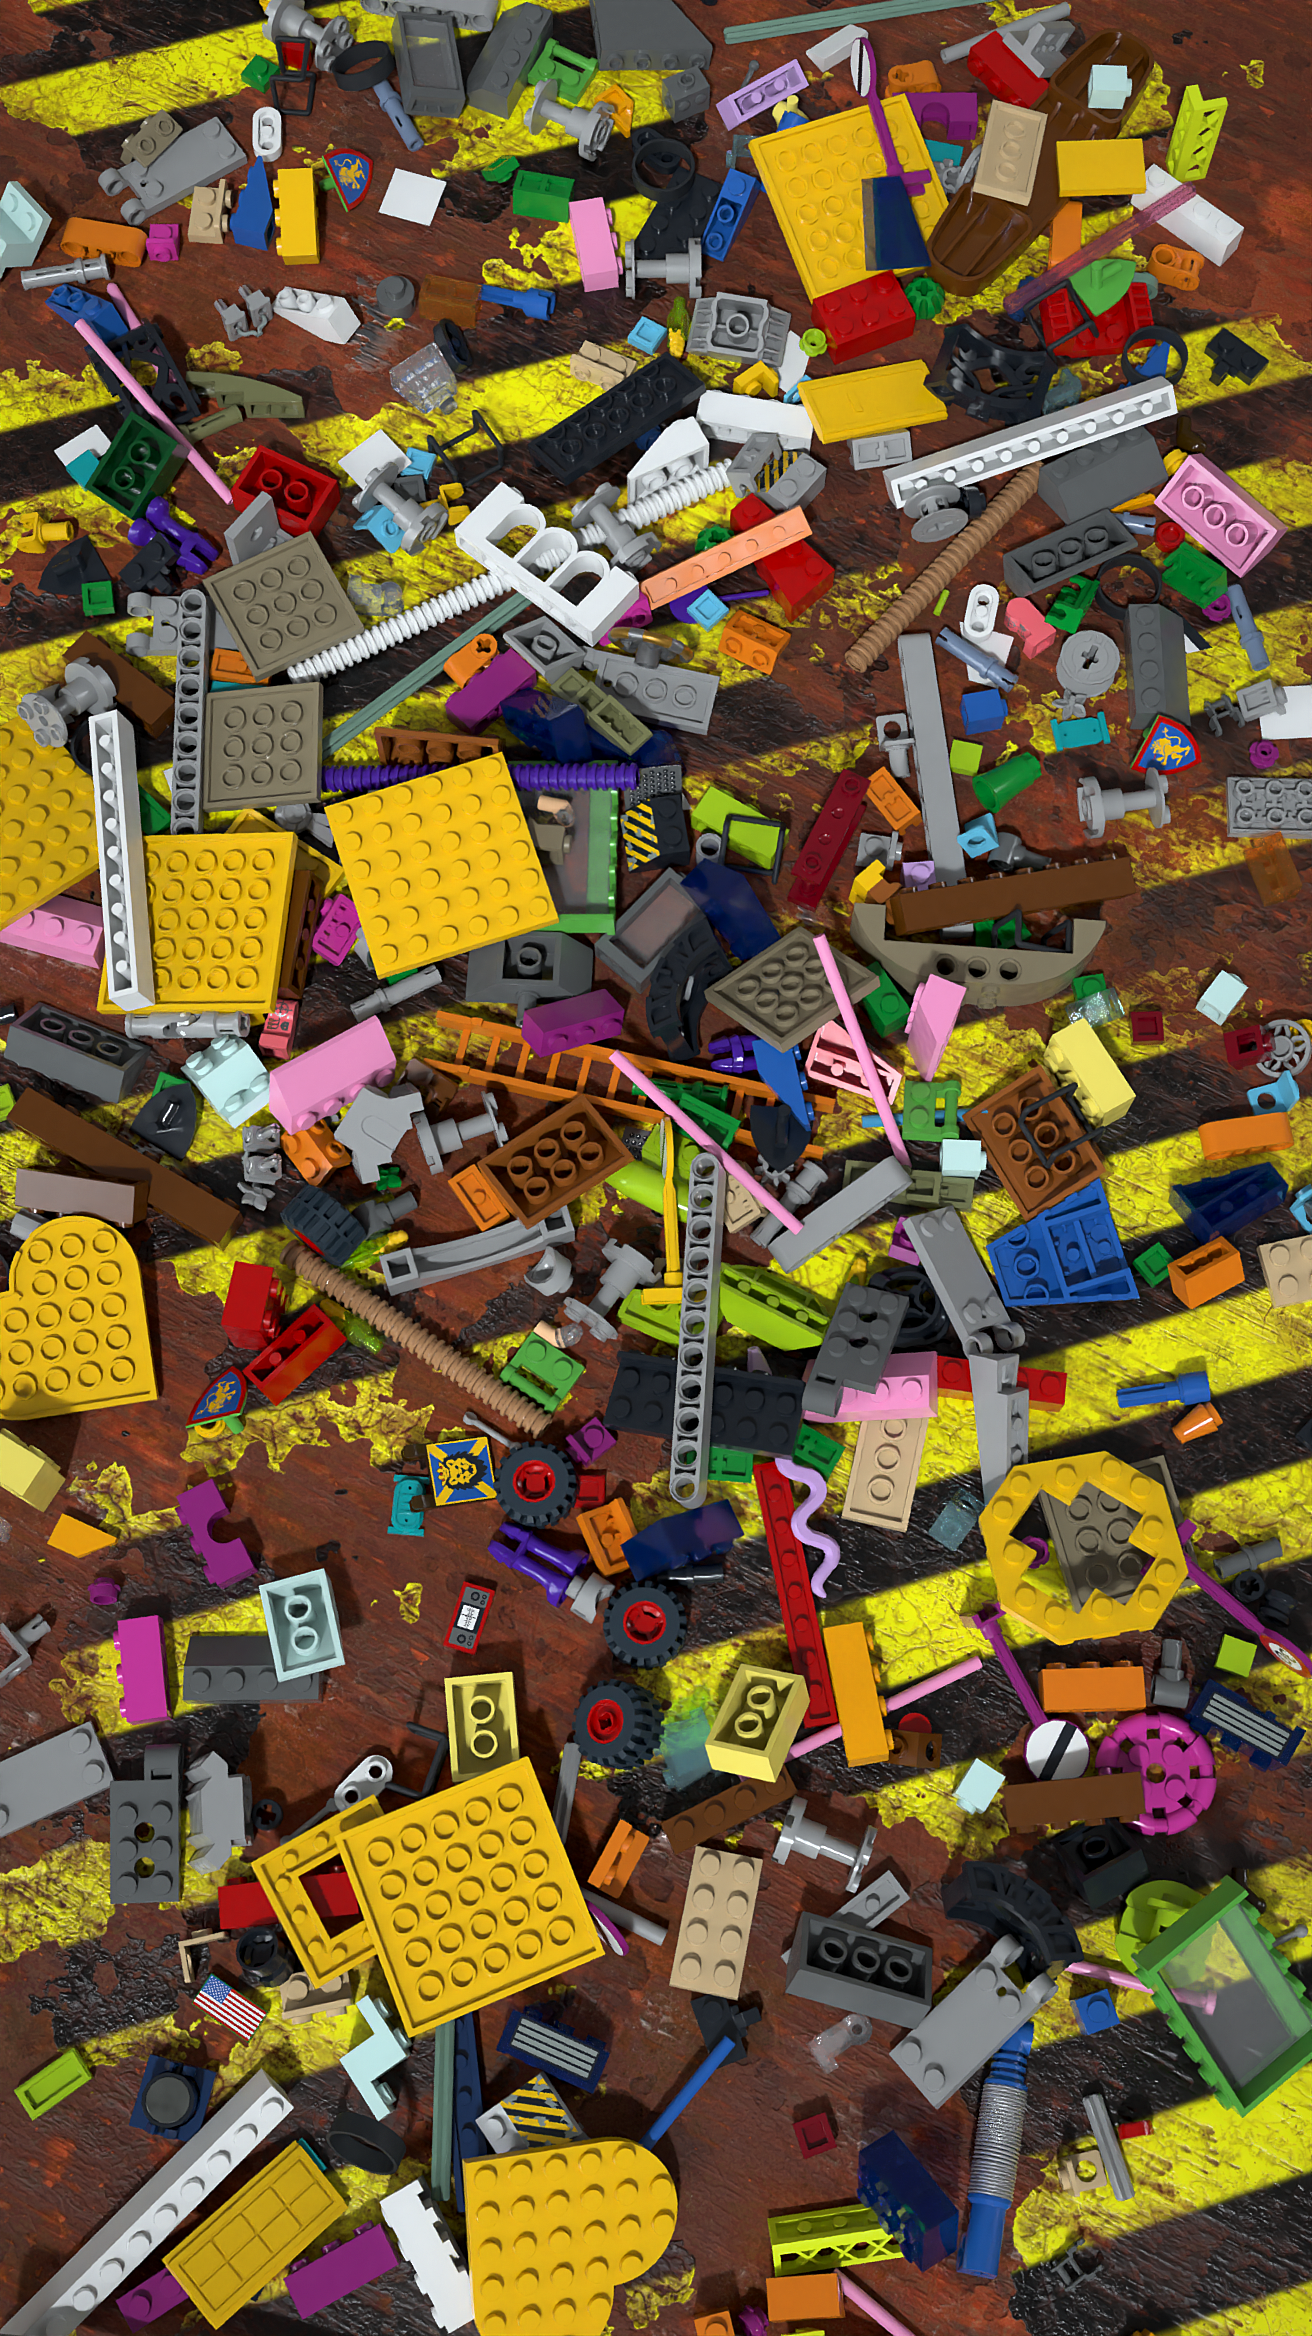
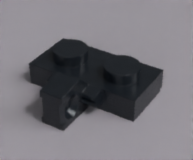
M1225 328L1215 336L1204 351L1207 356L1214 360V364L1217 365L1212 370V376L1209 379L1217 387L1229 375L1233 378H1239L1250 386L1266 369L1269 363L1268 359Z
M158 532L118 574L133 593H146L149 588L153 590L156 587L162 594L165 593L171 596L178 588L168 577V574L171 572L170 567L181 555L168 538Z
M710 1994L690 2001L709 2054L725 2035L736 2044L716 2069L746 2058L747 2055L741 2038L748 2035L746 2026L762 2020L757 2006L740 2013L738 2005L729 2007L726 1998Z

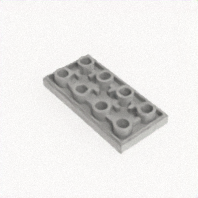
M1227 777L1225 781L1227 837L1312 839V779Z

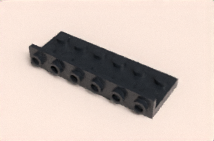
M666 351L528 443L527 446L532 463L536 467L543 465L565 486H568L706 393L705 383Z
M634 1349L628 1352L618 1351L616 1358L620 1365L603 1419L604 1427L673 1440L678 1360L665 1354L659 1355V1357L649 1356L642 1351ZM691 1360L690 1366H697L701 1361ZM731 1365L714 1366L710 1447L793 1461L806 1410L802 1409V1398L806 1382L793 1375L777 1377L771 1376L762 1370L746 1372L740 1371ZM701 1386L691 1388L688 1393V1399L696 1398L700 1394ZM691 1419L686 1425V1431L695 1430L699 1424V1419Z

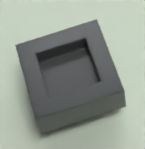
M422 474L395 479V492L405 501L412 498L418 504L427 502Z

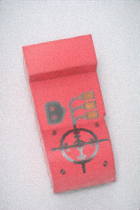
M1018 597L1008 603L1004 624L1010 631L1017 632L1025 642L1023 652L1031 660L1054 643L1056 629L1051 624L1044 622V616L1030 601Z
M277 998L275 1013H268L263 1033L260 1035L258 1045L262 1056L290 1060L299 1011L298 1001Z

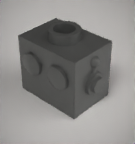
M697 65L662 80V104L674 123L709 109L710 85Z

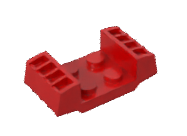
M1132 282L1128 291L1119 302L1096 317L1085 303L1080 300L1090 319L1095 322L1099 337L1095 338L1090 329L1087 328L1053 349L1055 356L1067 355L1070 358L1123 354L1128 338L1135 331L1144 327L1154 326L1146 283ZM1067 288L1056 291L1039 304L1046 349L1056 340L1086 323L1075 303L1069 301ZM1156 339L1141 340L1132 345L1127 353L1134 349L1155 346Z

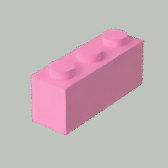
M603 197L569 202L570 224L584 291L590 292L619 287L618 275L623 274L621 257H615L614 250H618L616 233H610L609 226L613 225L610 208L605 209Z

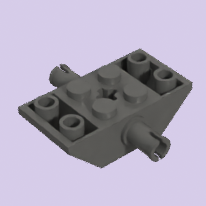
M531 931L469 951L466 1002L518 1004L516 1025L522 1028L525 1010L536 1008L537 1004L547 1005L591 992L593 950L562 932Z

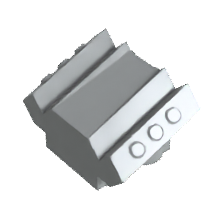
M717 292V296L713 298L696 299L686 352L696 356H709L714 359L754 365L761 360L767 367H781L791 314L771 307L768 300L722 292Z
M410 1082L393 1086L389 1094L369 1084L363 1087L334 1133V1139L353 1150L351 1158L354 1173L362 1184L380 1180L377 1165L392 1162L391 1155L406 1130L413 1129L409 1113L424 1110L420 1091Z
M214 1751L196 1759L184 1773L195 1784L184 1796L189 1802L190 1834L186 1840L197 1849L187 1863L201 1875L219 1870L232 1855V1847L252 1846L254 1842V1826L251 1818V1811L253 1809L252 1784L250 1777L245 1776V1774L228 1775V1764Z

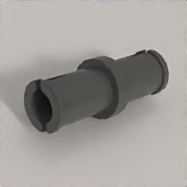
M1271 1537L1250 1547L1243 1545L1239 1547L1237 1552L1213 1560V1565L1218 1577L1225 1579L1244 1570H1256L1257 1565L1282 1557L1283 1551L1276 1537Z

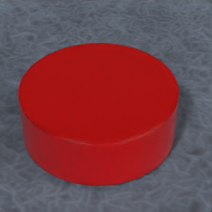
M1175 522L1161 524L1154 536L1156 547L1162 552L1173 553L1184 542L1185 531Z
M919 1713L905 1715L897 1727V1730L932 1733L929 1720Z
M1150 2120L1124 2123L1117 2127L1120 2140L1154 2135L1152 2121Z

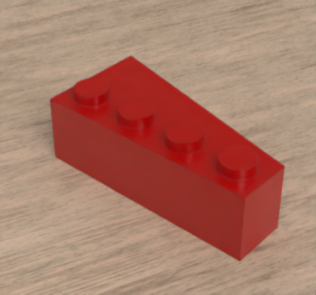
M751 493L730 511L729 528L734 532V535H737L776 516V514ZM802 539L753 562L757 568V573L762 580H765L772 591L771 595L777 604L779 603L783 608L789 623H792L833 587L835 569Z

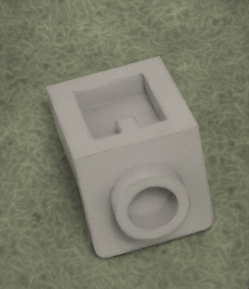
M1271 679L1236 692L1240 709L1246 722L1275 711L1280 716L1286 714L1284 704L1288 702L1285 690Z
M892 831L891 837L861 833L856 865L868 867L878 859L886 867L885 870L892 871L894 860L900 861L903 843L897 842L899 832Z

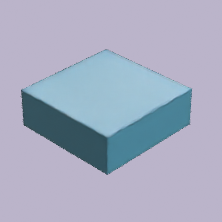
M642 316L629 334L628 343L653 355L666 337L667 328Z
M408 447L406 456L413 463L399 473L400 477L422 474L423 483L428 484L437 461L436 454Z
M707 589L687 608V613L708 632L729 613V609Z

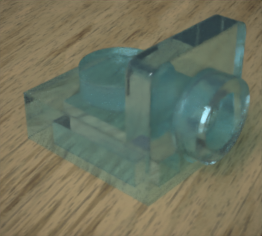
M1068 368L1061 371L1058 386L1052 388L1046 394L1042 408L1044 415L1060 411L1065 406L1071 407L1078 404L1082 385L1078 377L1073 376Z

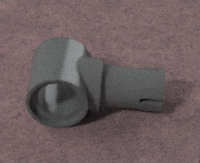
M1000 832L997 833L999 847L990 851L987 864L990 868L1005 873L1012 872L1014 869L1018 870L1019 867H1032L1033 872L1043 871L1042 866L1050 864L1051 858L1026 850V847L1021 845L1022 841L1020 838L1010 833Z
M408 1191L387 1203L382 1201L377 1204L375 1200L367 1201L356 1207L351 1214L363 1226L367 1235L365 1241L370 1242L386 1235L391 1230L390 1225L394 1224L393 1220L417 1209L418 1205L412 1193Z
M1164 1639L1162 1641L1161 1668L1157 1669V1674L1153 1675L1151 1681V1704L1186 1708L1189 1679L1184 1678V1671L1181 1670L1183 1642L1180 1640Z

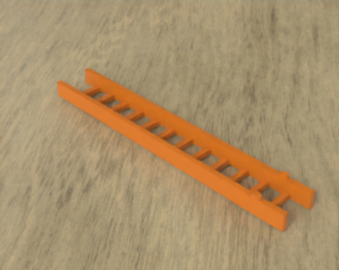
M437 1011L436 1021L438 1026L463 1031L454 1064L424 1058L425 1063L447 1078L566 1105L583 1094L597 1112L655 1125H661L662 1117H670L663 1111L646 1108L647 1096L639 1095L637 1105L614 1100L621 1070L609 1060V1057L616 1050L586 1044L552 1055L546 1082L543 1085L523 1080L531 1046L521 1036L522 1029L484 1021L482 1018H470ZM471 1033L493 1038L484 1071L463 1065ZM501 1040L523 1044L514 1078L493 1073ZM620 1051L640 1071H644V1075L648 1078H652L653 1074L675 1078V1082L683 1083V1080L693 1083L699 1080L703 1081L704 1085L723 1087L724 1084L729 1085V1091L736 1092L731 1116L737 1120L739 1119L744 1094L767 1099L766 1106L774 1107L775 1101L781 1102L765 1083ZM562 1053L584 1058L576 1091L553 1087ZM592 1060L614 1065L606 1098L584 1094ZM803 1092L805 1103L811 1101L813 1110L833 1114L836 1099ZM739 1129L733 1142L756 1147L751 1131ZM808 1144L800 1157L822 1162L824 1148Z

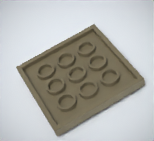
M311 531L202 580L208 595L256 683L365 632L363 624Z
M320 682L205 693L202 809L206 813L321 802L323 685Z
M801 926L704 991L708 1002L781 1053H785L841 1014L813 941L815 935ZM829 945L851 1005H854L881 986L879 976Z
M1164 1455L1128 1464L1163 1485L1175 1528L1181 1522L1183 1523V1514ZM1089 1482L1085 1483L1070 1506L1041 1489L1038 1497L1073 1611L1079 1614L1095 1588L1119 1603L1127 1604L1144 1578L1139 1571L1152 1557L1128 1542L1129 1536L1143 1515ZM1189 1539L1183 1550L1199 1566L1191 1540ZM1187 1576L1179 1590L1197 1584Z

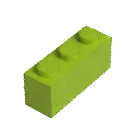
M710 786L692 813L691 827L703 834L713 833L722 838L723 824L728 814L774 821L780 820L775 818L769 819L760 814V811L755 806L748 803L744 805L735 800L728 791L724 789L717 790ZM731 820L726 847L761 867L770 870L775 861L780 828ZM787 827L785 831L783 849L787 845L789 839L790 830L787 829Z

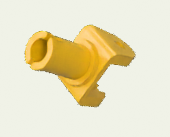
M460 483L441 485L439 487L440 495H437L438 499L419 504L422 508L426 509L431 504L439 502L448 510L446 513L449 515L447 520L449 525L463 522L471 513L468 506L448 507L447 502L457 499L464 494L463 486Z
M37 512L21 515L20 523L27 529H33V536L19 538L17 548L26 553H45L49 541H71L74 537L73 525L70 521L47 523Z

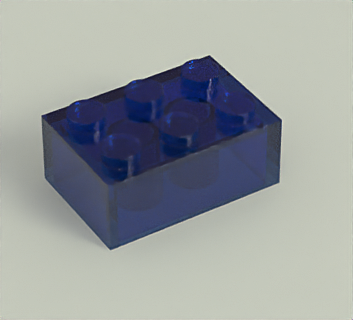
M890 2131L860 2150L857 2169L858 2197L866 2208L871 2207L877 2214L878 2221L884 2232L895 2237L905 2259L909 2263L914 2262L923 2273L957 2250L959 2210L895 2131Z

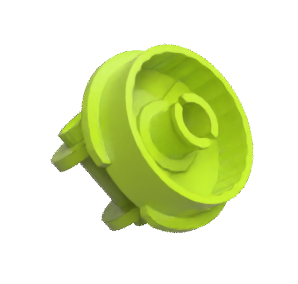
M1158 1880L1145 1883L1128 1894L1125 1901L1127 1905L1119 1919L1118 1934L1115 1936L1114 1945L1122 1963L1135 1977L1137 1976L1134 1972L1138 1967L1130 1955L1132 1953L1138 1954L1139 1951L1203 1899L1193 1889L1178 1882ZM1216 1923L1158 1970L1169 1988L1191 1983L1203 1974L1206 1967L1204 1960L1210 1948L1211 1934L1215 1933Z

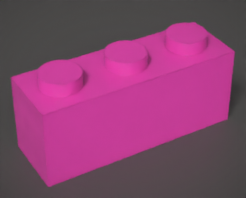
M158 1615L117 1621L118 1630L113 1632L115 1650H120L121 1664L116 1666L118 1683L123 1684L124 1697L119 1700L121 1717L126 1718L127 1723L131 1725L172 1720L163 1619Z

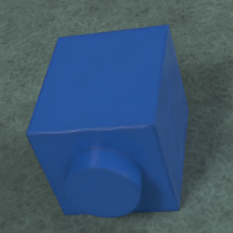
M998 689L962 695L959 710L966 735L1002 728L1004 717L1008 716V709L1005 699L1000 698Z
M1098 1989L1069 2000L1082 2035H1090L1120 2023L1108 1989Z

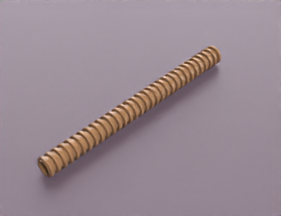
M1039 460L1025 465L1022 471L1018 472L1016 477L1012 478L1011 482L1005 486V489H1002L999 495L989 502L986 511H982L981 517L972 520L970 525L964 529V532H961L958 538H955L952 544L948 545L946 550L934 560V563H931L928 569L924 570L922 575L905 590V593L899 596V599L893 603V606L887 609V613H883L881 618L875 621V625H872L869 631L863 634V638H859L857 643L852 645L844 657L847 664L853 670L860 673L865 672L867 666H871L873 660H876L879 654L883 653L885 648L891 645V641H894L897 635H900L903 629L909 626V622L914 621L915 616H918L921 610H924L927 604L931 603L933 598L939 594V591H942L945 585L949 584L951 579L955 578L956 574L968 564V561L974 558V554H977L980 548H983L986 542L990 541L992 536L996 535L998 530L1009 521V518L1013 517L1015 512L1027 502V499H1030L1033 493L1037 492L1039 470L1045 466L1042 461Z
M297 1239L290 1241L284 1247L280 1254L279 1262L282 1265L288 1264L287 1268L289 1270L295 1269V1273L298 1276L304 1275L303 1279L305 1281L311 1280V1284L314 1287L320 1286V1291L323 1293L327 1291L328 1297H336V1302L339 1304L343 1302L344 1308H352V1313L355 1315L360 1314V1318L363 1321L368 1319L369 1325H376V1329L379 1332L385 1331V1336H392L395 1343L401 1342V1347L404 1349L408 1347L411 1354L417 1353L418 1359H426L425 1363L427 1365L433 1364L434 1370H441L444 1377L449 1375L450 1381L459 1382L458 1386L460 1388L466 1387V1391L469 1394L475 1393L476 1399H484L483 1403L485 1405L491 1404L492 1410H500L502 1417L507 1415L508 1421L517 1422L516 1426L518 1428L523 1426L527 1434L533 1433L534 1439L541 1438L552 1423L553 1416L550 1413L544 1414L543 1408L537 1409L534 1402L528 1403V1398L525 1396L521 1398L517 1390L512 1392L511 1386L502 1385L503 1381L501 1379L496 1381L492 1373L486 1374L485 1368L479 1369L476 1362L470 1363L469 1357H461L462 1353L460 1351L454 1352L453 1346H445L444 1340L438 1341L437 1335H429L428 1329L424 1328L422 1330L419 1323L413 1324L412 1318H405V1314L402 1311L397 1313L396 1307H389L386 1300L381 1302L380 1296H373L370 1289L364 1290V1285L361 1283L357 1285L354 1278L348 1279V1275L345 1272L339 1273L340 1269L338 1267L332 1268L330 1262H323L324 1258L322 1256L316 1257V1253L313 1250L307 1251V1246H300V1242Z

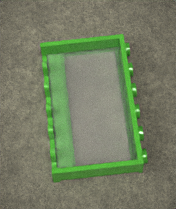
M581 760L578 763L580 766H583L584 763H589L590 766L593 763H598L599 766H602L603 763H608L611 766L612 763L618 764V760ZM508 761V764H514L515 767L517 764H523L524 767L527 764H532L533 767L536 764H542L543 767L546 764H551L554 767L558 763L557 761ZM515 788L527 827L530 816L537 824H561L565 826L566 835H572L571 853L565 854L564 865L540 863L559 918V923L534 931L607 933V935H615L619 788L617 791H613L612 788H609L608 791H603L602 788H599L598 791H593L592 788L589 791H584L583 788L580 791H574L573 788L570 791H565L564 788L561 791H555L554 788L551 791H546L545 788L542 791H537L536 788L533 791H527L526 788L523 791H518ZM541 794L565 799L570 803L566 810L557 815H553L552 812L538 810L537 808Z
M1226 1875L1220 1880L1222 1882L1221 1885L1211 1891L1209 1895L1205 1896L1139 1951L1138 1954L1132 1953L1130 1956L1138 1967L1134 1972L1147 1989L1151 1988L1154 1992L1150 1998L1163 2014L1167 2013L1170 2018L1166 2021L1168 2026L1180 2039L1183 2037L1185 2043L1182 2045L1183 2049L1195 2063H1200L1199 2074L1209 2086L1216 2088V2091L1213 2093L1216 2100L1226 2111L1232 2108L1243 2118L1312 2059V2002L1302 1994L1306 1990L1303 1983L1287 1970L1291 1966L1289 1960L1273 1947L1272 1944L1276 1941L1275 1937L1269 1930L1258 1923L1257 1918L1261 1915L1252 1904L1244 1899L1249 1895L1246 1889Z

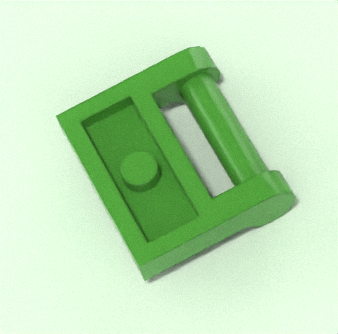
M549 38L544 51L528 74V83L536 86L540 80L546 82L550 78L557 81V96L577 105L599 71L598 59L584 57L560 46L559 41ZM557 56L585 69L582 74L554 61L553 58Z
M948 1080L944 1083L905 1081L902 1139L942 1142L943 1139L959 1140L960 1129L957 1126L958 1097L961 1095V1084L955 1080ZM936 1098H945L944 1126L935 1127Z
M531 1332L511 1362L501 1372L499 1379L506 1385L512 1384L544 1406V1411L553 1415L582 1376L585 1367ZM521 1366L557 1391L553 1396L549 1395L518 1374V1370Z

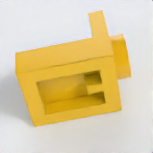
M760 360L734 379L732 394L754 397L763 388L774 398L778 395L779 377L771 367L768 368Z

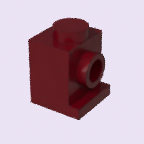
M1260 1024L1223 1033L1228 1063L1236 1070L1272 1060L1271 1051L1276 1050L1273 1034L1271 1032L1267 1033V1030ZM1257 1044V1050L1250 1051L1251 1047Z

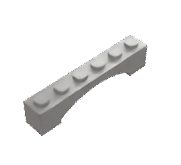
M565 1205L528 1230L518 1220L473 1236L413 1249L409 1247L379 1256L389 1292L393 1296L545 1250L547 1246L555 1247L575 1241V1231L567 1205Z

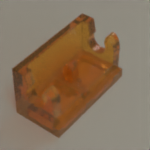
M426 274L419 292L420 318L434 321L446 318L456 325L476 328L477 312H481L482 285Z
M1281 831L1251 842L1252 847L1245 849L1243 856L1264 907L1296 898L1303 885Z

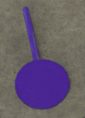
M704 585L669 602L670 610L674 617L686 624H697L687 613V608L709 588ZM769 590L716 597L721 602L767 596L769 595Z

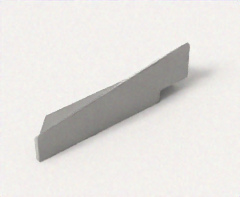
M1018 1354L969 1355L985 1507L1012 1468L1028 1464L1029 1389L1016 1387L1019 1365Z

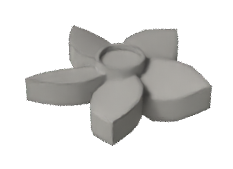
M1066 688L1063 693L1064 699L1052 701L1053 706L1063 709L1061 715L1063 721L1070 718L1072 714L1078 718L1086 717V711L1083 706L1087 698L1086 695L1077 694L1074 696Z
M239 1182L237 1185L245 1193L241 1203L254 1205L257 1209L263 1211L266 1208L267 1202L275 1195L269 1189H262L261 1183L253 1182L249 1186Z

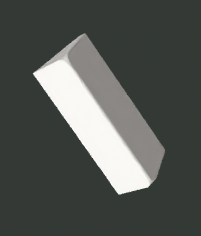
M849 24L807 50L806 55L822 72H825L851 56L853 41L858 37H866L868 39V32Z

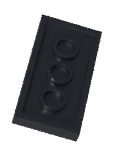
M678 166L665 189L678 186L684 182L689 176L690 171ZM695 173L693 185L687 194L674 201L657 202L634 241V260H666L667 253H688V238H700L701 242L723 185Z

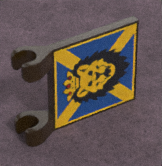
M488 1435L403 1446L401 1450L402 1461L410 1462L423 1458L426 1459L432 1494L412 1497L409 1501L412 1513L497 1500V1494L493 1486L496 1478Z

